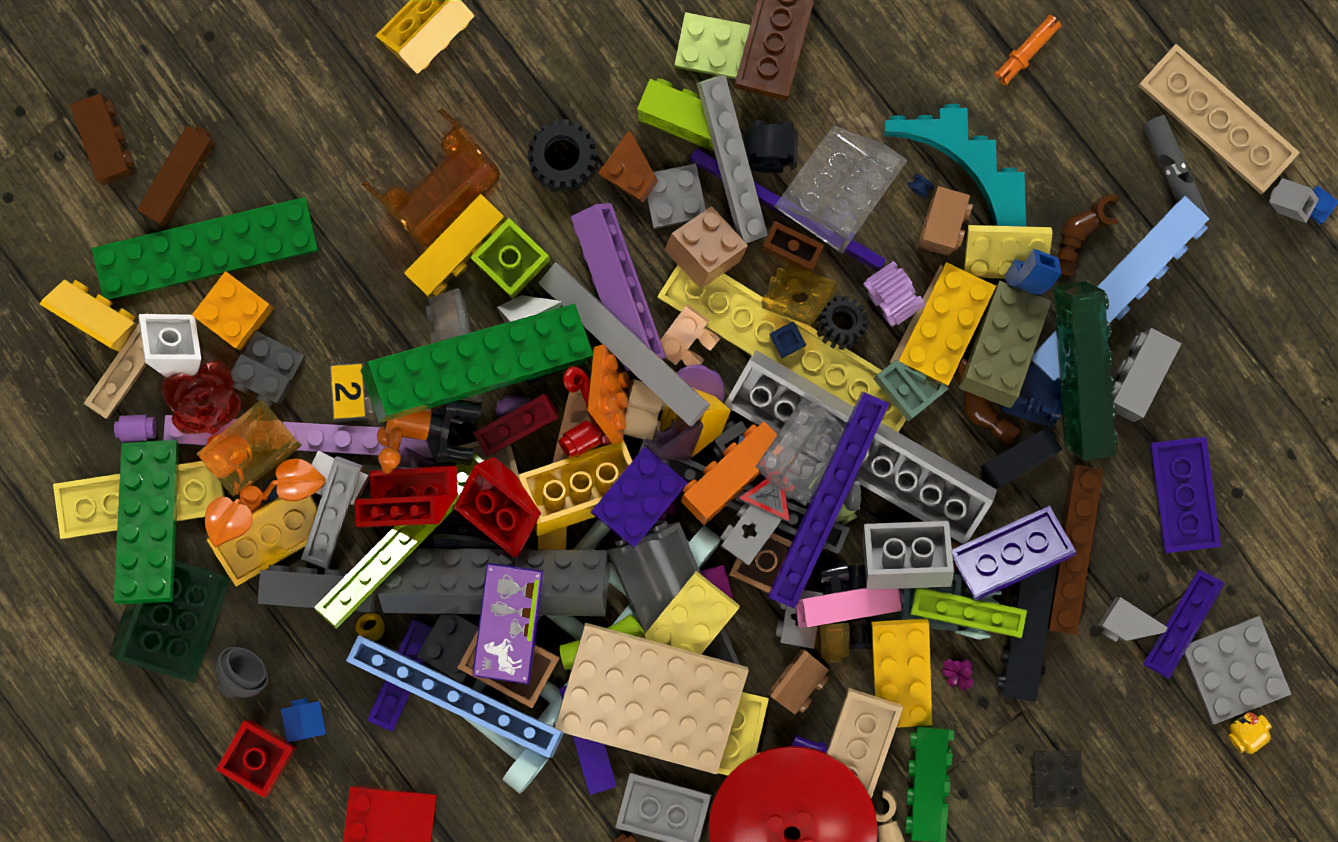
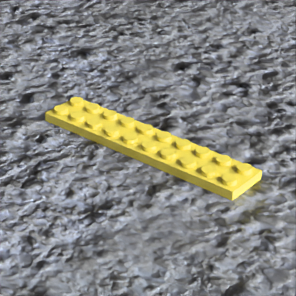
M677 264L657 296L659 300L679 312L689 304L710 320L705 327L750 356L756 350L852 406H855L861 391L888 402L889 406L881 423L899 432L906 421V418L873 379L882 370L846 348L839 350L838 344L835 348H831L832 342L823 343L824 336L818 337L817 330L723 273L700 289ZM794 321L807 346L781 359L769 334Z

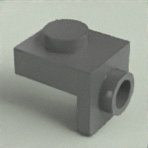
M732 420L725 424L722 434L713 440L715 445L711 447L719 460L725 457L723 455V452L726 450L724 445L747 431L742 421L736 424Z

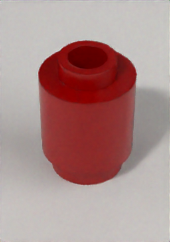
M585 420L563 433V437L558 442L561 450L569 459L574 456L578 458L600 445L602 433L594 422L590 423Z

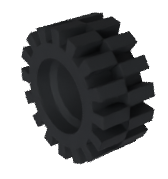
M840 295L835 296L833 300L830 298L823 304L816 316L815 329H819L817 335L818 337L824 336L822 342L825 344L828 341L832 342L831 348H835L837 344L839 345V350H844L846 345L848 349L852 348L854 344L856 345L867 329L869 320L866 319L868 314L867 312L862 313L863 305L861 304L857 307V300L854 298L852 302L848 301L849 296H844L842 300ZM839 315L846 318L850 322L851 328L849 330L838 328L833 323L832 317Z

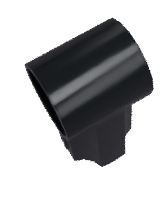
M846 560L818 564L821 588H824V595L848 591L849 574Z

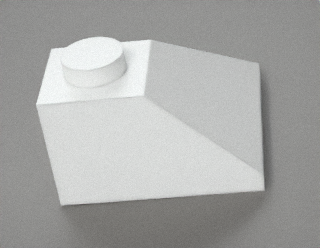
M139 314L138 319L144 362L168 379H196L201 362V353L195 317L192 315Z

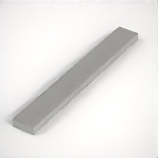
M557 262L553 264L539 281V284L554 299L562 301L561 305L563 307L576 304L583 326L689 426H693L709 408L710 404Z

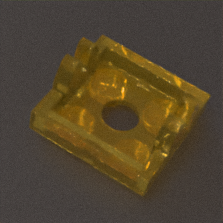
M788 265L785 270L778 267L776 269V277L773 275L770 277L769 291L762 299V308L811 326L838 290L837 282L792 265ZM805 293L808 296V299L803 303H796L792 300L793 295Z

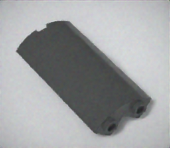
M662 521L651 527L652 530L646 533L635 548H632L623 539L619 538L615 541L616 546L607 550L633 613L645 633L694 572L697 571L701 574L679 522L668 525L667 521ZM723 627L702 655L740 665Z

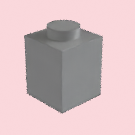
M1282 178L1279 185L1273 189L1269 203L1278 214L1307 223L1319 198L1310 187Z

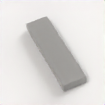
M338 456L334 458L301 560L325 569L330 567L363 467L362 465Z

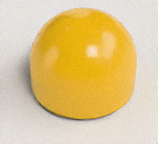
M367 613L357 621L356 631L359 636L377 641L385 632V624L377 613ZM367 621H376V625L372 629L364 630V625Z

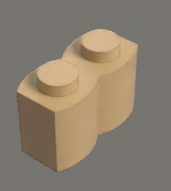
M630 379V386L627 390L628 407L625 412L626 429H624V435L651 442L653 437H657L659 434L661 422L658 421V415L660 410L664 411L667 404L644 382Z

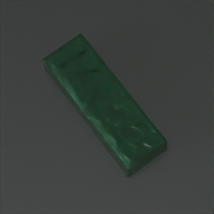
M1086 281L1054 285L1064 446L1082 460L1116 455L1115 446L1118 445V435L1116 430H1114L1113 421L1116 418V407L1112 402V392H1114L1115 384L1113 377L1110 375V365L1113 363V356L1108 346V337L1111 336V327L1106 316V310L1109 308L1108 296L1105 290Z

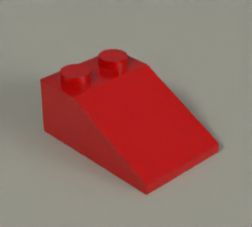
M495 457L475 464L453 507L514 558L520 555L541 515V512L515 473Z
M360 785L351 786L343 842H431L437 794Z

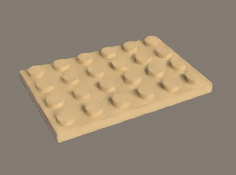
M585 623L555 728L569 735L717 774L749 669L746 666Z

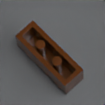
M100 93L70 104L96 181L101 185H106L134 175L131 166H134L135 163L130 151H125L122 141L126 140L121 125H116L113 116L117 115L112 100H107Z

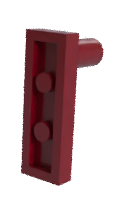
M544 393L473 433L485 456L489 457L560 418L558 406L551 401L547 393Z

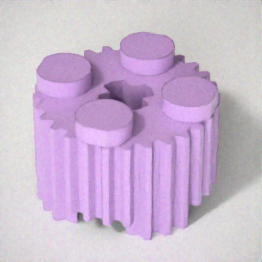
M894 261L863 283L871 301L876 307L880 306L884 318L891 327L900 324L925 307L921 296L916 297L914 294L916 291L912 286L913 283L902 268H897V264Z

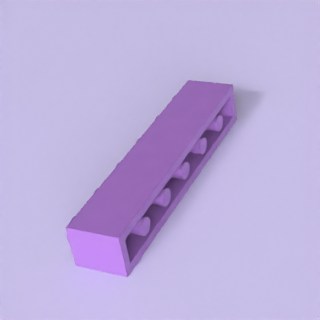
M596 204L571 216L574 232L579 238L583 249V257L588 263L592 275V283L597 289L601 303L661 359H665L666 356L612 204ZM622 363V365L625 368V371H631L626 365Z

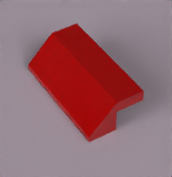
M457 466L393 469L389 474L383 473L382 470L370 471L371 499H355L356 527L439 524L458 495Z

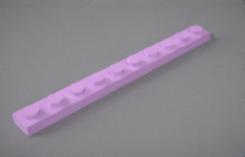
M165 415L163 441L177 440L179 444L206 445L208 438L212 435L227 433L240 437L250 448L320 451L379 456L381 450L387 448L380 445L377 441L376 435L381 427ZM402 437L398 451L401 457L434 459L426 441Z

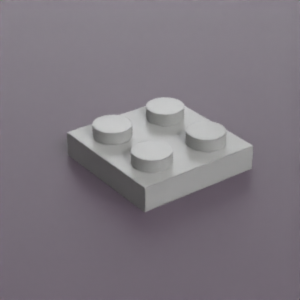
M696 163L654 172L658 183L647 197L654 229L687 223L706 210Z

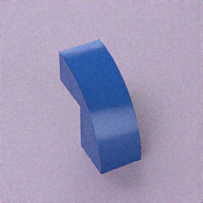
M1033 249L1025 262L1014 259L1005 274L1006 282L1013 287L1034 295H1041L1049 290L1061 275L1059 258Z

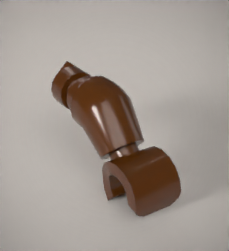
M1107 195L1098 198L1093 202L1091 211L1087 210L1072 216L1065 222L1060 233L1063 249H1059L1057 255L1061 275L1072 277L1078 258L1076 249H1080L1082 242H1085L1088 235L1098 229L1099 225L1110 226L1118 223L1116 218H1107L1103 212V207L1106 203L1114 204L1120 199L1117 195Z
M965 358L960 361L954 373L955 381L959 385L967 365ZM964 391V409L968 419L976 426L980 424L985 429L989 427L991 429L990 433L1009 445L1020 430L1003 416L997 417L998 413L992 409L993 405L987 399Z

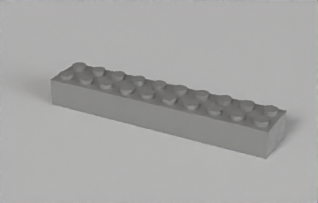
M757 350L748 361L725 402L728 408L757 425L765 421L781 439L821 462L830 461L854 409V406ZM880 423L857 473L860 485L922 521H949L950 537L962 544H966L993 503L997 489L883 423Z

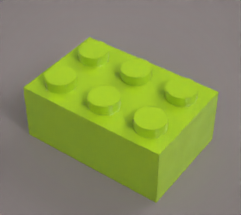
M657 78V81L650 79L637 108L638 120L714 151L701 100L697 98L698 95L687 89H683L682 92L676 90L666 80Z

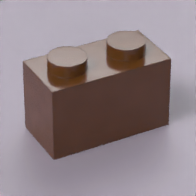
M774 221L762 246V251L811 274L821 255L824 244Z

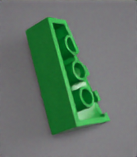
M915 726V732H910L909 748L914 749L913 760L908 761V777H912V788H907L906 805H911L910 816L905 817V833H909V838L912 841L946 842L948 803H945V797H948L950 792V776L947 774V769H950V765H952L953 756L951 746H948V740L954 741L955 732L950 728Z

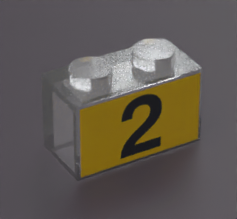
M364 363L330 365L333 420L336 422L370 420L369 413H374L360 371L365 365Z

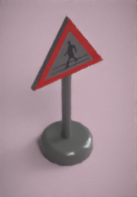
M780 469L743 494L738 500L789 522L786 499L813 498L816 490L785 492L782 469ZM856 475L844 501V506L849 511H858L860 508L861 489L858 475Z

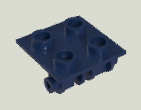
M1030 363L1018 399L1011 408L1002 406L1001 412L1054 429L1056 420H1059L1062 410L1060 408L1071 377L1066 376L1062 381L1059 378L1052 381L1041 369Z

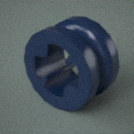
M915 174L913 176L914 181L909 182L907 187L918 196L928 199L930 196L928 192L930 190L933 191L935 186L923 176Z

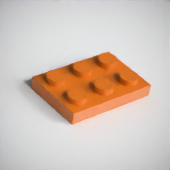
M603 344L594 347L588 411L612 444L623 442L624 429H626L625 412L628 407L627 390L630 386V379L627 372L623 371L618 365L615 355L611 354Z

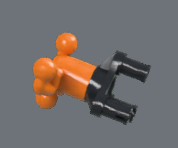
M461 399L385 421L384 426L378 430L376 435L378 443L387 447L382 449L378 456L382 472L389 474L399 465L401 456L398 451L402 437L426 441L435 463L446 464V462H454L471 466L474 449L449 445V442H447L449 427L472 431L474 419H480L482 402Z

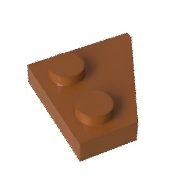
M630 131L626 133L598 172L602 178L642 203L658 183L654 171L639 147L635 136Z

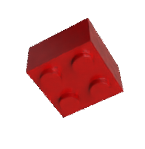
M251 719L244 720L217 766L216 771L265 798L272 793L298 746L287 742L284 738Z

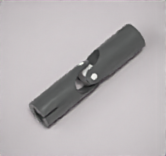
M1162 115L1144 123L1142 127L1166 176L1176 202L1186 196L1206 216H1209L1208 209L1188 169L1166 116Z

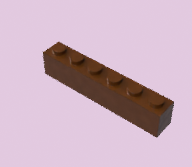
M1073 465L1070 468L1061 526L1076 550V555L1058 563L1048 631L1077 635L1104 469L1082 465Z

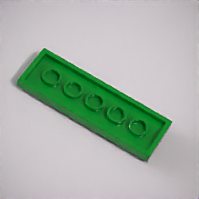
M177 440L121 444L114 602L116 604L173 601L179 443Z

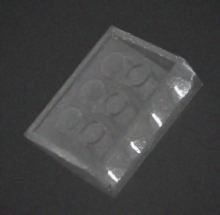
M833 125L774 207L843 254L908 160L883 143Z

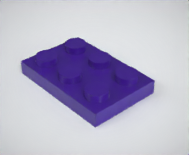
M644 447L590 513L632 548H635L688 482Z

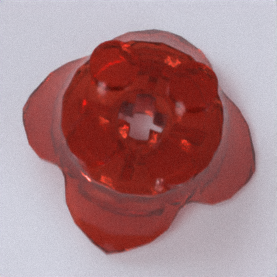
M221 360L205 363L194 376L178 373L162 380L163 398L173 412L172 423L182 433L201 434L207 432L214 434L219 431L220 427L231 422L240 412L241 399L239 395L233 392L231 372ZM208 400L206 405L199 406V403H205Z

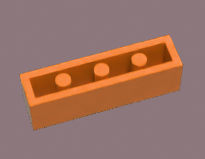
M765 421L758 427L753 424L742 435L745 438L738 445L735 442L732 443L723 452L725 457L718 464L715 461L711 462L703 470L705 475L698 482L693 479L682 490L685 494L681 502L704 526L784 453L787 444Z

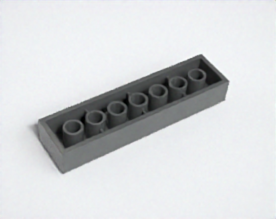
M415 548L379 585L378 597L383 613L480 614L486 566L489 562L544 570L539 615L606 616L610 566L607 550L522 549L520 555L514 558L504 549Z

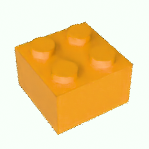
M225 271L193 312L192 316L234 348L242 351L251 340L255 331H258L274 310V307Z

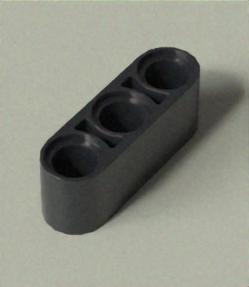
M1047 426L981 465L980 468L991 486L998 489L1063 449L1050 427Z

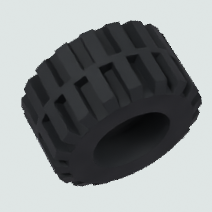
M558 119L553 120V124L547 125L545 123L542 125V130H536L533 134L534 138L530 140L528 145L529 151H527L529 165L535 179H538L544 188L547 186L553 192L561 190V193H567V190L573 189L574 192L579 190L578 187L580 185L585 186L588 183V179L592 178L595 173L594 169L597 167L595 142L588 130L581 128V124L577 122L572 124L570 120L564 119V122H558ZM565 142L577 148L579 159L572 168L556 170L549 166L546 156L549 149L555 144Z

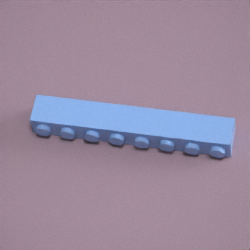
M1186 196L1181 198L1033 353L1031 362L1041 369L1052 381H1055L1057 378L1062 381L1073 369L1069 365L1076 358L1081 361L1092 350L1089 344L1095 338L1101 340L1111 330L1108 324L1115 317L1120 320L1131 309L1127 304L1134 297L1139 300L1150 289L1147 286L1149 281L1153 277L1158 280L1169 269L1166 264L1172 257L1178 260L1188 249L1185 244L1192 237L1197 240L1207 230L1208 227L1205 223L1210 218Z
M358 635L346 660L359 668L548 758H553L564 734L543 721L364 636Z

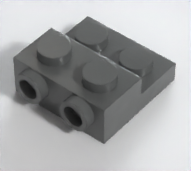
M255 331L243 355L240 354L228 379L234 381L232 387L245 394L249 389L258 394L256 399L269 406L273 402L281 405L306 356Z

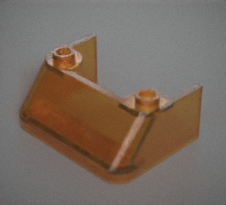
M443 108L438 113L452 128L441 141V149L447 157L409 194L401 187H392L383 195H380L367 181L362 184L421 246L432 245L480 194L484 196L495 186L500 178L499 168L467 130Z

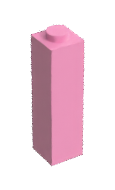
M866 588L799 599L795 607L799 628L902 611L903 593L901 589L867 590Z

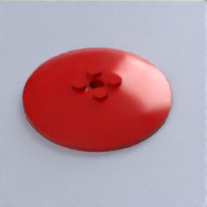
M776 747L759 752L744 760L730 772L721 784L710 812V842H877L878 826L876 812L872 799L862 781L840 760L822 751L807 747ZM794 826L799 829L801 835L795 840L788 839L784 833L785 829Z

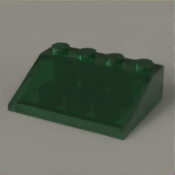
M174 559L173 601L126 604L108 655L120 662L195 683L231 578Z

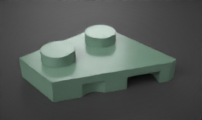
M897 360L873 378L907 421H910L949 389L943 383L938 385L926 379L927 375L919 371H913L907 365Z

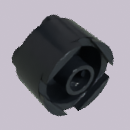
M760 120L750 122V127L743 132V143L749 165L753 166L752 171L758 173H783V167L790 166V171L797 168L798 132L794 129L793 123L779 122L777 125L766 124L765 121Z

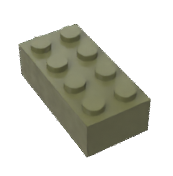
M999 281L989 300L959 389L1011 408L1019 397L1051 300Z

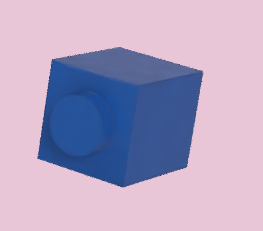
M307 698L291 701L292 707L281 709L287 742L326 734L320 701L308 703Z

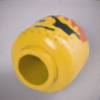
M1248 712L1230 725L1231 733L1228 737L1240 753L1245 751L1248 754H1253L1270 742L1271 735L1269 730L1272 727L1262 714L1257 717L1254 713Z

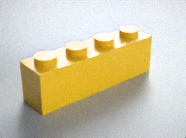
M480 194L404 274L430 299L434 295L439 297L448 288L446 283L453 276L457 278L467 268L465 263L506 221L504 215Z

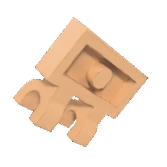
M689 304L684 307L660 340L666 358L675 365L680 360H683L686 366L701 365L705 359L689 349L696 338L710 351L721 339L705 327L710 320Z

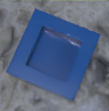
M1317 185L1313 188V192L1319 198V201L1310 218L1321 225L1337 206L1338 200Z

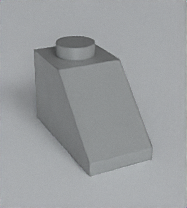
M1121 597L1114 599L1098 626L1104 629L1102 634L1115 642L1118 639L1127 641L1165 633L1168 627Z

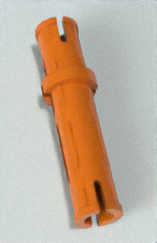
M1048 15L1044 22L1018 50H1013L1009 54V59L994 73L996 79L1002 78L999 81L1000 83L1007 86L1021 69H1025L1029 65L1028 61L1062 27L1059 21L1056 24L1053 23L1056 20L1054 16Z

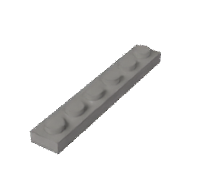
M720 75L696 83L736 233L745 243L768 236L726 76Z

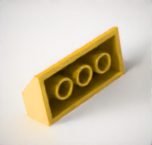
M624 440L620 443L609 444L588 451L578 458L574 456L571 459L567 458L518 475L519 481L541 512L534 526L537 536L595 517L590 511L632 462Z

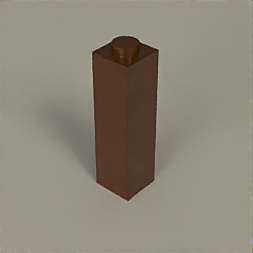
M188 125L185 127L137 208L138 212L161 226L167 227L216 144L209 138L211 136L210 132L198 125L195 129Z

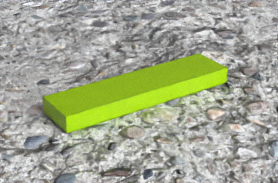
M915 588L910 614L1022 638L1027 610L981 600L974 601L972 598L925 588Z

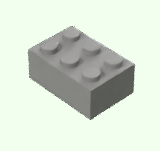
M1153 328L1144 333L1141 332L1139 336L1136 335L1128 349L1132 351L1130 357L1121 362L1116 372L1119 375L1118 380L1114 385L1110 384L1104 395V399L1107 400L1104 407L1132 422L1144 418L1182 343Z
M949 521L864 524L863 550L867 590L951 587L954 568Z

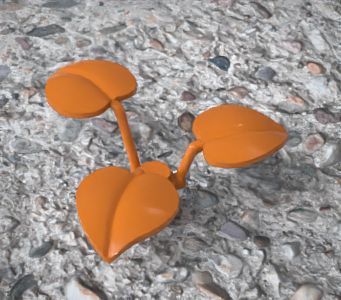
M220 433L212 435L208 438L204 450V463L207 469L218 476H228L236 470L241 484L240 499H236L234 502L227 497H218L208 505L205 512V527L211 543L214 547H218L225 542L244 535L252 525V512L263 506V500L268 499V495L275 486H277V495L280 499L299 501L318 492L326 483L325 477L305 460L289 459L277 467V480L272 481L264 493H262L258 487L246 485L240 468L251 462L252 456L248 444L240 437L232 434Z

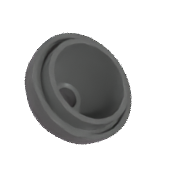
M228 647L219 654L215 662L218 690L225 697H252L260 693L268 683V672L264 663L250 650L241 647Z

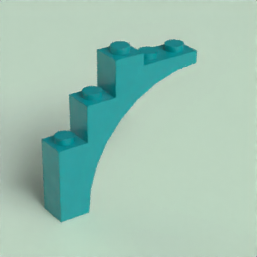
M945 104L944 108L939 109L937 119H933L932 115H920L915 120H906L905 116H891L889 120L884 121L883 136L906 138L927 144L943 152L959 164L973 179L986 200L993 226L1026 227L1025 173L1017 172V168H1002L1000 172H997L996 140H989L988 136H974L972 140H968L967 108H960V104Z

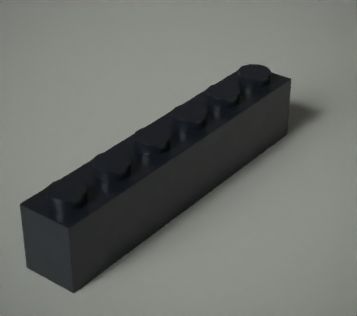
M1058 564L1018 581L1016 591H1011L1009 606L1027 610L1022 638L1009 636L1007 646L1003 645L1000 661L1004 662L1003 673H998L996 689L1000 690V696L1036 702Z

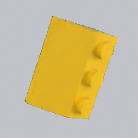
M410 0L375 36L408 68L418 74L429 66L431 60L449 45L450 41L459 31L467 27L474 15L461 0Z
M63 280L40 302V305L118 352H120L138 326L137 323L133 322L135 319L134 315L122 308L119 312L115 311L110 307L113 302L100 294L96 298L87 293L89 288L77 280H74L73 284Z

